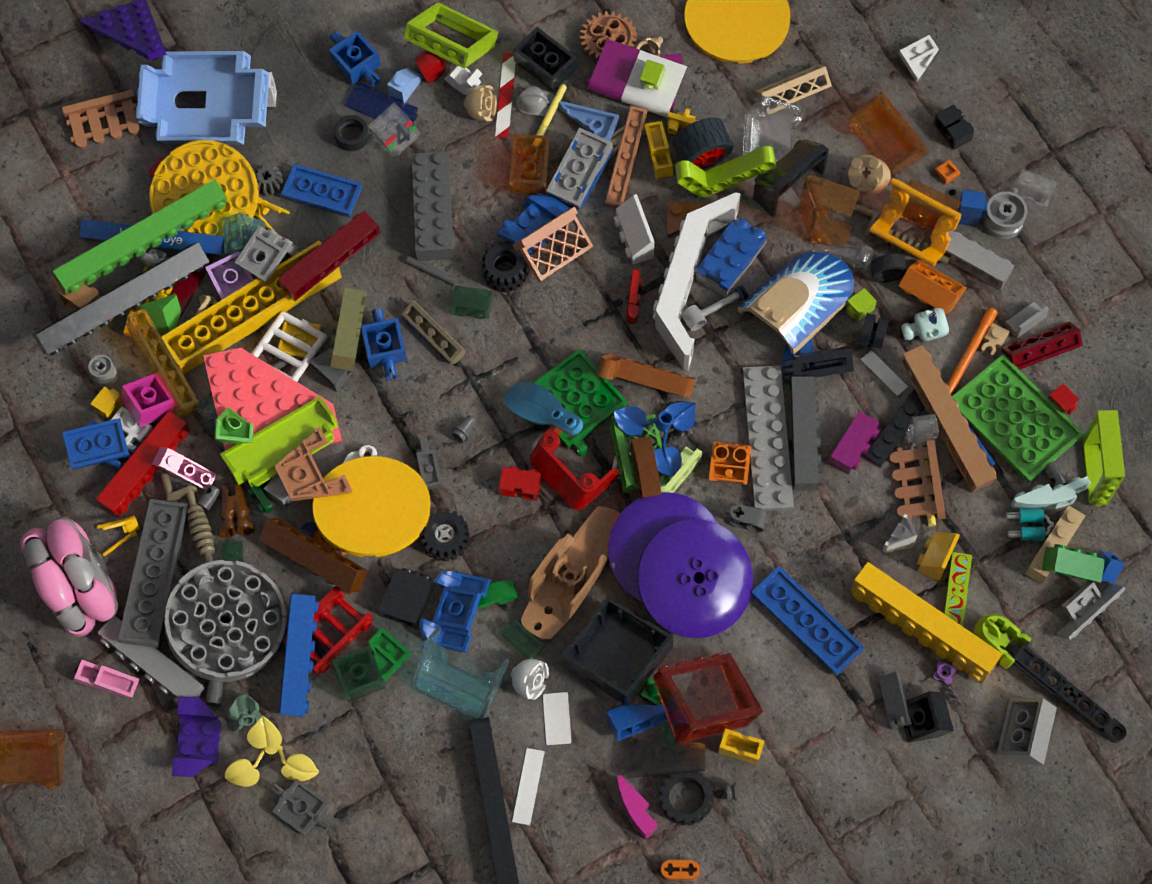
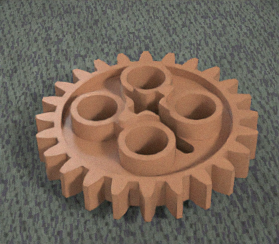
M605 11V15L602 16L598 12L597 18L592 15V21L587 19L586 25H582V30H580L581 49H584V54H589V59L595 57V62H598L603 50L600 47H604L607 39L622 42L621 44L635 48V45H637L636 27H632L633 22H628L627 16L622 19L621 13L615 16L614 11L611 15H608V12Z

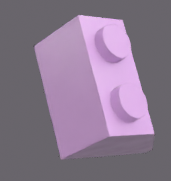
M239 251L205 267L221 300L253 281L250 272L235 263L241 254Z

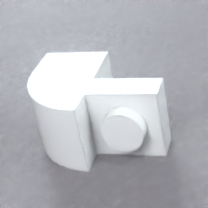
M455 65L444 79L453 88L467 95L473 87L479 86L481 83L479 77L482 73L478 69L470 72L467 68L464 69Z

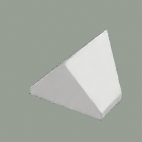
M907 514L903 516L901 523H898L889 541H886L882 551L885 553L913 548L918 534Z

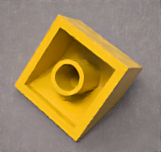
M935 532L933 538L928 537L924 546L927 548L925 555L921 553L917 562L920 565L918 572L940 581L960 535L957 533Z

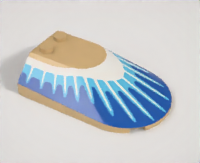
M823 252L801 254L790 260L738 307V313L742 315L745 311L752 312L777 331L789 346L791 353L796 354L847 304V300L851 298L854 290L853 274L847 264L834 255Z

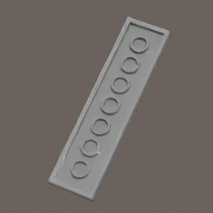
M781 366L743 367L749 445H751L750 463L754 507L762 508L766 511L793 510L794 503Z

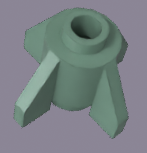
M241 695L236 698L228 710V718L234 719L233 728L235 733H238L243 726L255 724L262 716L259 712V704L251 696Z

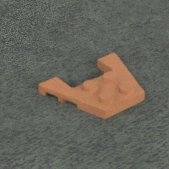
M317 427L313 434L304 439L303 443L274 466L291 501L352 492L345 475L326 483L310 453L328 444L320 427Z

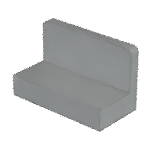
M1033 302L1006 321L1005 326L1018 338L1044 320L1049 308L1046 306L1041 309Z

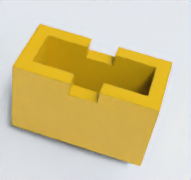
M725 728L719 754L758 765L764 740L741 735L739 732Z

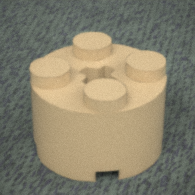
M862 155L854 158L848 171L850 184L868 195L879 194L890 182V169L882 160L872 155Z

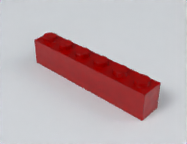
M168 411L96 498L99 505L117 518L124 514L131 501L140 495L141 489L145 484H149L153 479L154 473L160 470L152 465L160 447L176 451L177 445L187 438L190 431L187 422Z

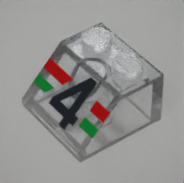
M395 103L368 125L370 135L394 158L421 135L407 114Z

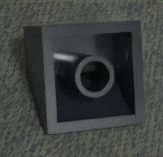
M928 691L906 700L912 725L904 726L908 743L937 738L954 731L944 692Z

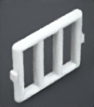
M282 311L251 354L258 358L264 349L295 366L297 369L294 374L287 376L297 382L310 364V361L326 341L327 335L310 326L308 321L304 319L301 321ZM285 320L318 339L311 347L278 328ZM275 335L307 352V355L301 362L268 344V342Z

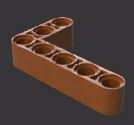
M613 354L601 356L596 373L597 376L612 380L618 377L691 398L696 380L686 375Z

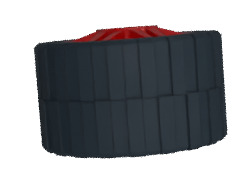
M716 117L701 119L687 125L672 140V145L679 160L690 161L702 170L723 161L731 154L734 148L722 120Z

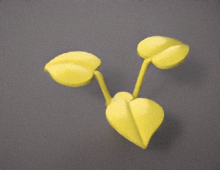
M262 715L249 729L247 734V740L253 747L262 748L258 758L253 765L247 759H239L232 762L225 771V779L242 787L256 784L260 774L255 768L258 766L264 752L268 754L279 752L281 761L285 764L281 768V773L292 781H296V779L300 781L309 780L316 776L319 770L314 762L303 754H292L286 760L283 754V746H280L282 742L281 733L272 722Z

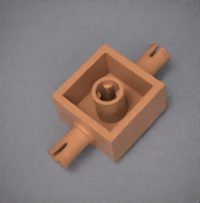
M54 276L50 279V284L56 287L55 291L61 303L71 312L99 297L100 292L95 287H88L87 285L82 286L74 294L65 295Z

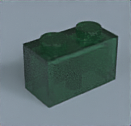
M455 285L451 303L452 313L460 317L466 315L473 316L476 319H489L493 301L492 291Z

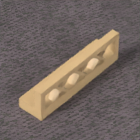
M818 64L755 92L757 98L762 99L766 113H770L832 85L826 66ZM823 75L826 84L821 86L815 85L817 77ZM802 83L810 84L807 92L802 93L799 91ZM791 89L794 91L792 97L788 100L783 98L785 91ZM771 96L777 97L776 104L770 107L767 98Z

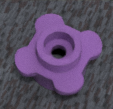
M938 662L933 678L944 681L945 684L952 683V675L956 672L955 667L944 662Z

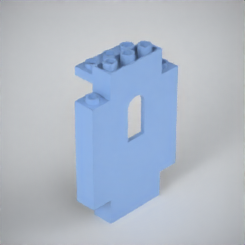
M244 51L166 52L167 55H164L161 60L162 69L141 65L138 74L140 81L139 89L137 90L138 105L136 107L138 123L146 127H157L155 132L157 141L164 145H183L197 140H213L226 145H244L245 127H266L270 73L263 69H250L251 56ZM207 91L205 108H177L175 105V97L180 92Z

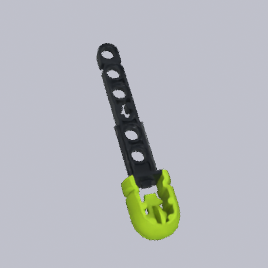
M994 613L985 615L977 621L974 627V635L1002 653L999 659L1002 667L1007 669L1012 664L1093 728L1102 731L1101 734L1109 741L1118 743L1126 737L1127 730L1124 725L1115 718L1112 719L1108 712L1027 645L1032 638L1025 633L1021 634V630L1002 615ZM1008 637L1012 640V642L1020 646V648L1016 646L1011 651L1013 657H1011L1006 650H1003L1001 648L1003 647L1005 649L1006 646L1010 643ZM1031 663L1039 664L1040 672L1032 671ZM1047 676H1054L1057 681L1056 685H1050L1047 682ZM1070 690V696L1066 697L1065 691ZM1078 696L1079 699L1073 703L1072 701ZM1082 701L1086 702L1089 706V710L1086 712L1079 708V703ZM1096 715L1104 717L1105 723L1103 725L1096 722ZM1112 728H1118L1121 731L1120 738L1112 735Z

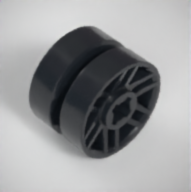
M867 312L858 346L867 348L870 341H872L871 349L881 351L890 318L880 316L878 322L875 323L876 314Z

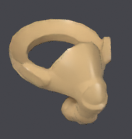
M645 38L637 44L636 49L640 50L642 45L649 44L652 47V54L659 56V48L663 43V38Z
M211 295L199 296L201 307L198 308L195 316L206 310L210 304H216L215 297Z

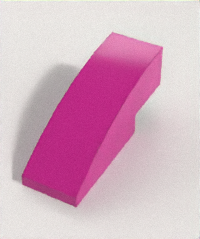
M619 775L617 777V784L623 806L635 828L646 840L657 829L658 824L645 812L649 808V803Z

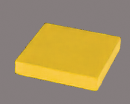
M284 320L282 331L311 347L317 341V337ZM310 323V326L321 331L322 327L320 324ZM280 338L279 350L296 359L305 358L307 352Z

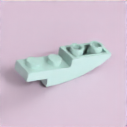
M1086 476L1084 478H1074L1069 484L1065 486L1060 484L1051 489L1049 484L1045 486L1038 485L1028 493L1021 492L1015 495L1011 506L1013 509L1018 510L1019 508H1043L1046 511L1062 508L1073 504L1077 498L1076 494L1087 490L1091 482Z

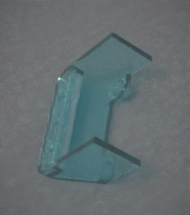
M437 627L424 643L413 680L414 688L419 693L472 718H483L502 684L509 659L505 658L496 671H486L482 679L447 663L449 658L448 651L443 646L437 644L441 628Z

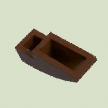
M650 437L631 439L629 449L634 462L633 470L642 499L662 495L656 458Z

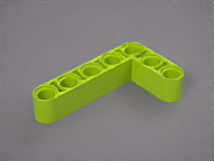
M771 146L760 147L707 171H703L690 161H680L675 164L678 184L698 197L711 196L776 167L774 150Z

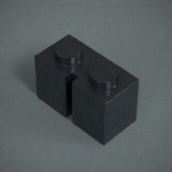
M954 104L938 112L933 122L953 150L971 141L974 135L973 125L967 122L966 119H963L962 111L957 109Z

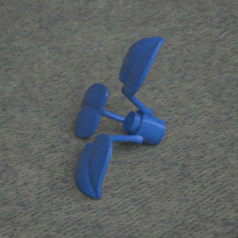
M679 402L671 404L665 411L659 414L658 418H653L648 423H645L647 416L642 409L629 406L615 410L614 420L618 428L628 436H640L643 433V427H649L652 424H655L659 431H663L662 449L654 450L659 473L673 477L681 468L682 458L677 448L665 447L667 433L671 425L678 431H687L693 427L696 403Z

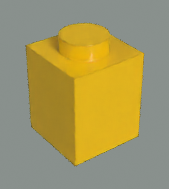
M104 386L90 404L96 413L110 420L122 406L123 402L118 391L113 388L109 390Z

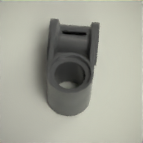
M736 504L730 509L728 521L733 527L753 532H763L767 511L762 508Z

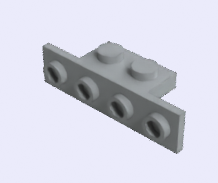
M1088 581L1062 605L1070 621L1057 632V635L1068 640L1075 638L1085 626L1089 625L1098 614L1105 611L1106 607L1118 599L1120 594L1126 589L1123 586L1111 583L1100 593L1095 583Z

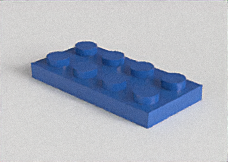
M294 164L281 196L288 200L350 217L363 185L356 181Z

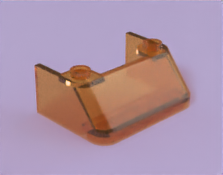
M816 176L806 177L802 189L799 214L812 242L844 251L853 225L830 216L834 212L851 218L860 195L859 190Z

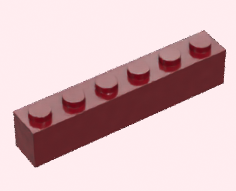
M365 211L356 214L348 224L342 225L334 235L327 237L320 246L313 248L305 258L298 260L291 269L284 271L278 278L280 287L294 302L376 238L380 234L379 225Z

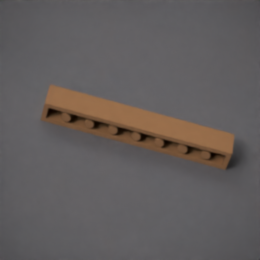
M922 345L904 353L899 361L971 492L973 493L992 484L997 478L996 471L993 466L989 465L985 451L979 447L976 435L971 432L966 417L962 416L959 411V405L952 398L947 383L943 382L939 368L934 366L930 352Z

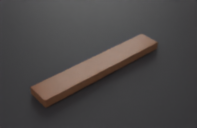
M630 105L604 205L618 208L624 203L647 109Z

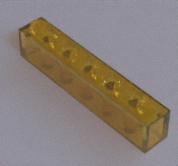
M145 308L129 314L125 326L152 373L158 374L175 400L174 411L176 415L181 418L195 412L198 400Z

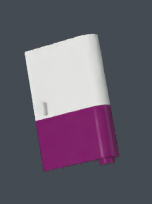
M607 39L593 75L588 77L586 86H588L589 91L631 106L647 109L648 112L668 118L669 112L672 113L674 100L686 73L687 66ZM647 59L663 64L666 68L659 89H646L640 82Z

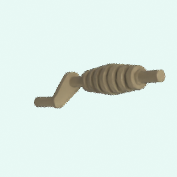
M855 203L852 210L872 218L865 232V235L869 236L871 233L869 230L876 222L879 212ZM890 229L888 233L919 251H923L928 247L926 242L923 246H920L921 239L913 243L916 236L912 235L908 241L907 233H904L902 238L900 237V231H897L896 235H894V230ZM943 255L938 261L947 265L950 258Z
M161 475L167 501L187 497L190 506L187 509L190 535L193 537L192 540L195 543L199 556L204 557L206 563L212 562V555L215 553L212 529L208 519H206L202 506L197 505L195 499L197 488L195 486H188L173 492L169 475Z

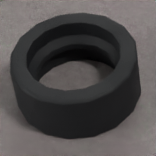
M344 116L336 122L334 127L336 143L343 150L357 151L368 142L369 132L367 124L359 116ZM349 126H356L361 128L362 135L355 140L349 141L341 137V132Z
M892 253L875 258L870 263V270L874 281L886 283L902 278L907 271V266L903 255Z

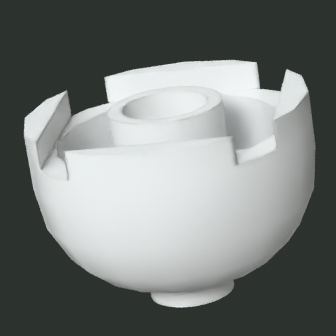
M526 659L514 667L511 677L512 686L516 693L527 699H537L545 689L546 685H542L544 678L548 679L549 676L547 664L537 659Z

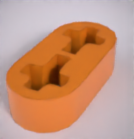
M667 860L661 866V875L670 881H692L697 879L700 874V866L693 860ZM668 865H672V869H679V871H674L672 875H668V872L664 871V869H667ZM689 865H692L693 869H696L697 872H693V875L690 876L689 872L682 871V869H688Z

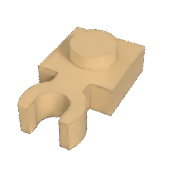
M992 323L984 337V341L987 343L983 344L981 353H984L985 349H990L992 351L990 357H994L996 347L1002 348L1010 331Z

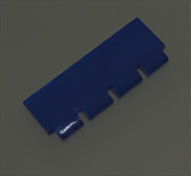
M362 83L359 84L358 88L354 87L345 103L346 107L396 129L397 125L400 124L406 133H409V129L412 128L418 117V114H416L418 107L405 103L402 108L404 101L392 96L387 100L388 94L376 89L372 92V87ZM411 120L413 123L407 128L405 124Z

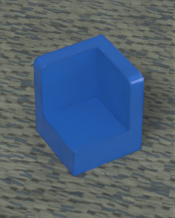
M1100 550L1097 557L1105 559L1102 581L1114 583L1125 563L1115 554Z

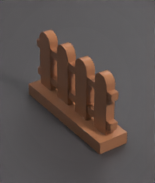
M133 89L62 107L67 119V125L72 127L74 137H70L71 142L76 143L77 147L81 149L87 146L86 139L93 138L95 143L102 144L106 134L111 133L112 138L118 140L122 137V130L128 129L130 134L137 135L140 132L139 126L142 125L137 120L135 112L137 100ZM124 112L127 123L120 125L117 114ZM107 117L109 128L102 129L100 118ZM89 121L91 132L85 134L82 123Z
M927 441V447L922 448V444L917 445V449L903 451L902 447L897 448V452L891 453L890 461L892 464H899L900 469L895 470L892 473V477L895 482H902L903 487L895 490V497L898 500L905 501V505L897 509L898 516L903 518L907 514L912 521V517L927 515L928 519L932 518V514H937L938 519H946L935 441ZM924 460H929L930 465H925ZM917 461L920 463V466L905 468L904 464ZM927 478H932L933 483H927ZM922 479V484L907 486V481ZM929 496H935V501H930ZM925 498L923 503L910 504L909 499Z

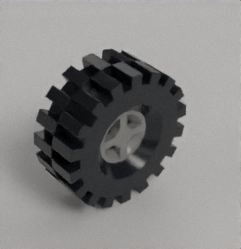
M441 509L437 510L436 515L432 512L426 527L420 533L425 552L429 553L431 558L435 556L438 561H441V558H444L445 562L449 561L451 557L453 560L457 559L458 554L460 556L464 554L463 550H467L468 542H470L467 522L464 521L461 514L458 516L456 511L450 513L449 509H445V513H441Z

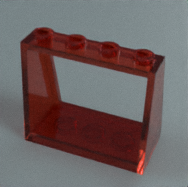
M716 653L711 658L706 659L705 657H699L689 663L682 661L672 667L665 665L658 668V672L653 676L677 744L724 733L725 728L736 730L748 727L763 713L760 703L730 653ZM721 665L738 710L695 720L672 676Z

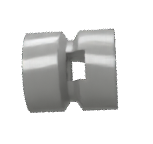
M97 355L90 360L88 369L98 386H105L107 388L116 383L118 372L108 356Z

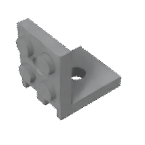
M259 225L235 263L267 283L285 254L293 257L299 253L297 251L298 247L287 238L278 235L271 228L266 230ZM262 252L265 253V259L260 262L257 261V255Z

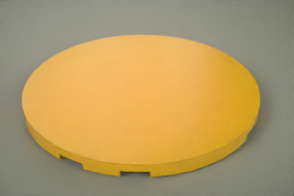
M687 0L684 15L685 27L694 45L709 57L726 63L727 61L738 62V64L750 63L753 60L767 57L783 43L789 30L790 8L787 0Z
M197 140L183 144L171 151L163 162L161 161L154 173L149 192L152 214L215 179L227 196L226 206L220 211L215 210L211 212L204 220H197L190 228H183L180 231L225 237L224 245H226L246 230L255 215L259 197L255 173L244 156L231 146L213 140Z
M381 456L361 457L347 461L334 468L324 477V481L327 483L345 475L352 489L351 493L313 499L314 520L323 538L336 549L339 548L346 551L347 554L358 557H381L406 548L419 537L423 528L426 527L430 516V495L420 475L414 469L398 460Z

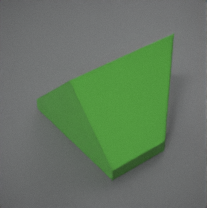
M176 294L140 305L145 323L161 334L165 335L177 327L181 308Z
M227 407L215 420V440L224 444L253 443V423L248 422Z

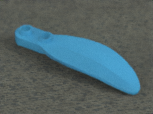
M531 382L518 383L511 387L504 396L503 402L507 408L527 421L542 425L551 424L568 435H576L583 428V422L577 415L564 409L554 394L538 384Z

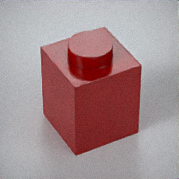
M1064 384L1059 386L1048 397L1065 415H1072L1078 407L1076 405L1080 400Z

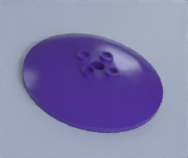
M661 492L662 495L644 499L641 497L623 510L612 527L608 542V559L612 573L621 588L640 603H642L637 582L638 566L641 555L649 541L663 528L679 521L701 519L717 523L713 515L702 504L688 496ZM696 572L693 579L697 584H700L703 577L700 573Z
M688 519L663 528L649 541L641 555L638 566V590L645 609L661 627L682 637L705 638L725 631L741 617L752 594L753 570L745 548L729 530L711 521ZM696 572L700 573L703 577L700 584H697L693 579Z

